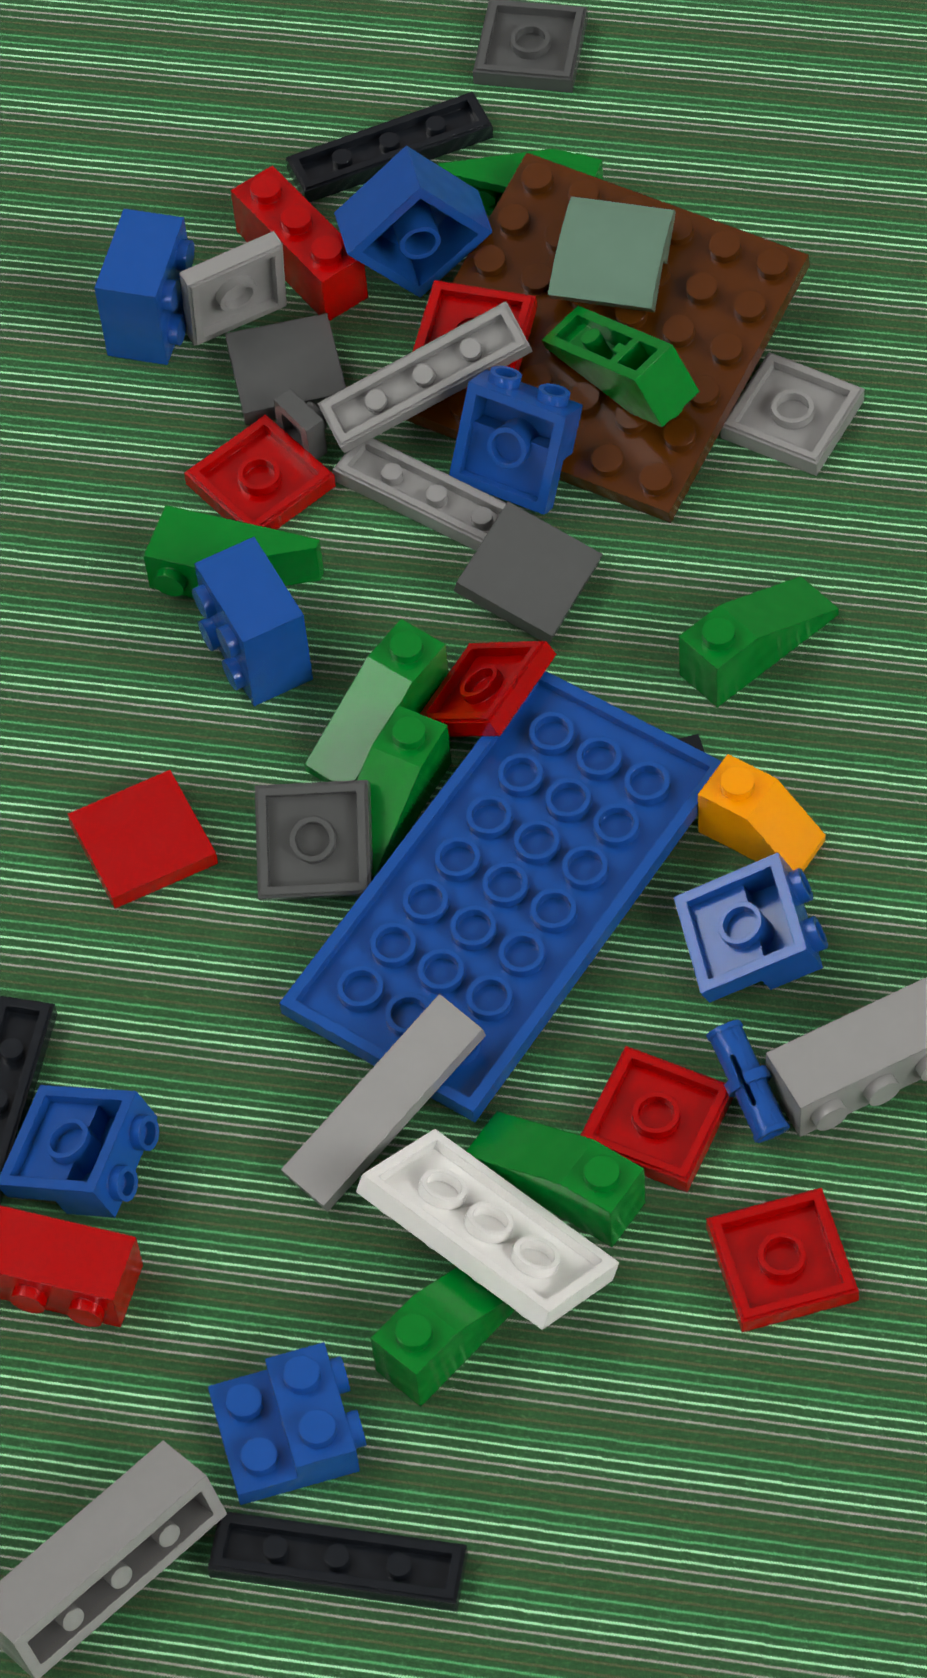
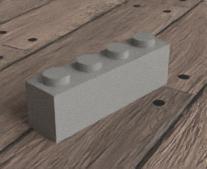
M927 977L766 1053V1066L772 1076L770 1081H768L769 1086L800 1137L816 1129L819 1131L829 1130L840 1124L848 1114L868 1104L871 1106L884 1104L891 1100L900 1089L921 1079L927 1081Z
M165 1441L160 1442L0 1580V1649L32 1678H41L227 1515L207 1475Z

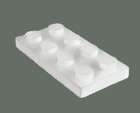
M436 1129L363 1173L356 1193L377 1207L383 1214L396 1221L423 1241L429 1248L446 1258L469 1275L475 1282L485 1287L541 1330L613 1281L619 1262Z

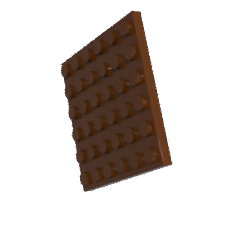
M526 153L488 219L493 233L468 254L452 283L536 296L538 308L528 338V343L533 352L525 355L522 359L519 372L522 374L521 382L537 388L541 384L546 383L563 386L571 393L569 400L583 404L573 452L564 459L559 480L671 523L810 267L809 254ZM571 196L675 210L676 214L667 264H663L655 313L552 299L548 296L557 245ZM579 305L673 344L700 392L684 406L682 412L677 417L669 420L663 427H660L629 413L546 349L541 340ZM467 389L451 395L406 421L456 440Z

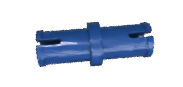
M741 1020L724 1023L707 1033L706 1037L711 1042L728 1079L724 1084L729 1097L737 1098L754 1135L755 1143L768 1141L786 1132L790 1125L788 1121L786 1122L769 1086L768 1081H770L772 1076L766 1065L760 1066L743 1030Z

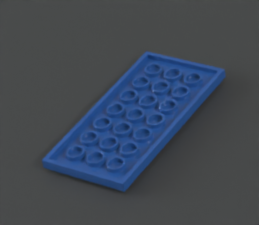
M545 671L501 736H481L280 1001L282 1014L375 1066L431 1002L441 994L484 1030L486 1036L431 1098L467 1119L476 1122L698 815V793L722 761Z

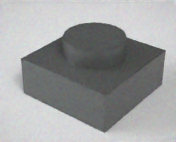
M291 388L273 399L277 425L317 460L327 454L325 438L327 422L321 410L311 401L305 403Z

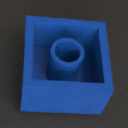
M407 145L334 212L347 255L420 298L432 288L434 280H441L493 233L479 191Z
M123 209L94 287L108 356L168 365L174 346H180L183 343L186 322L179 272L192 267L195 252L193 240H188L184 217Z
M255 537L194 563L198 586L192 589V594L200 613L204 617V619L198 621L199 630L210 651L219 649L225 658L222 660V666L229 683L235 691L243 688L253 706H256L313 680L304 615Z

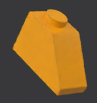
M730 754L726 755L698 793V832L754 861H759L778 852L792 870L801 868L804 872L825 842L826 834L777 778Z

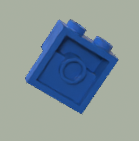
M494 366L490 370L486 369L468 382L449 475L487 494L545 515L553 509L563 461L573 452L583 404L569 400L571 393L563 386L546 383L541 384L537 388L521 382L522 374L518 370L507 366Z
M778 852L674 897L700 993L709 1003L760 981H763L772 990L823 968L819 952L828 948L827 938L818 919L815 916L808 918L804 903L813 900L811 886L802 869L792 870Z
M40 1085L0 1174V1190L7 1197L56 1201L66 1214L115 1218L122 1201L128 1202L132 1200L137 1192L138 1176L136 1168L143 1151H151L158 1142V1117L137 1091Z
M324 1342L266 1358L267 1370L208 1386L240 1505L360 1471L356 1449L367 1446L357 1409L346 1413L344 1411L340 1394L350 1392L351 1390L342 1357L338 1356L329 1359Z

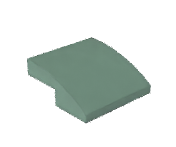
M571 196L557 245L548 296L552 299L655 313L663 264H667L676 214L675 210Z

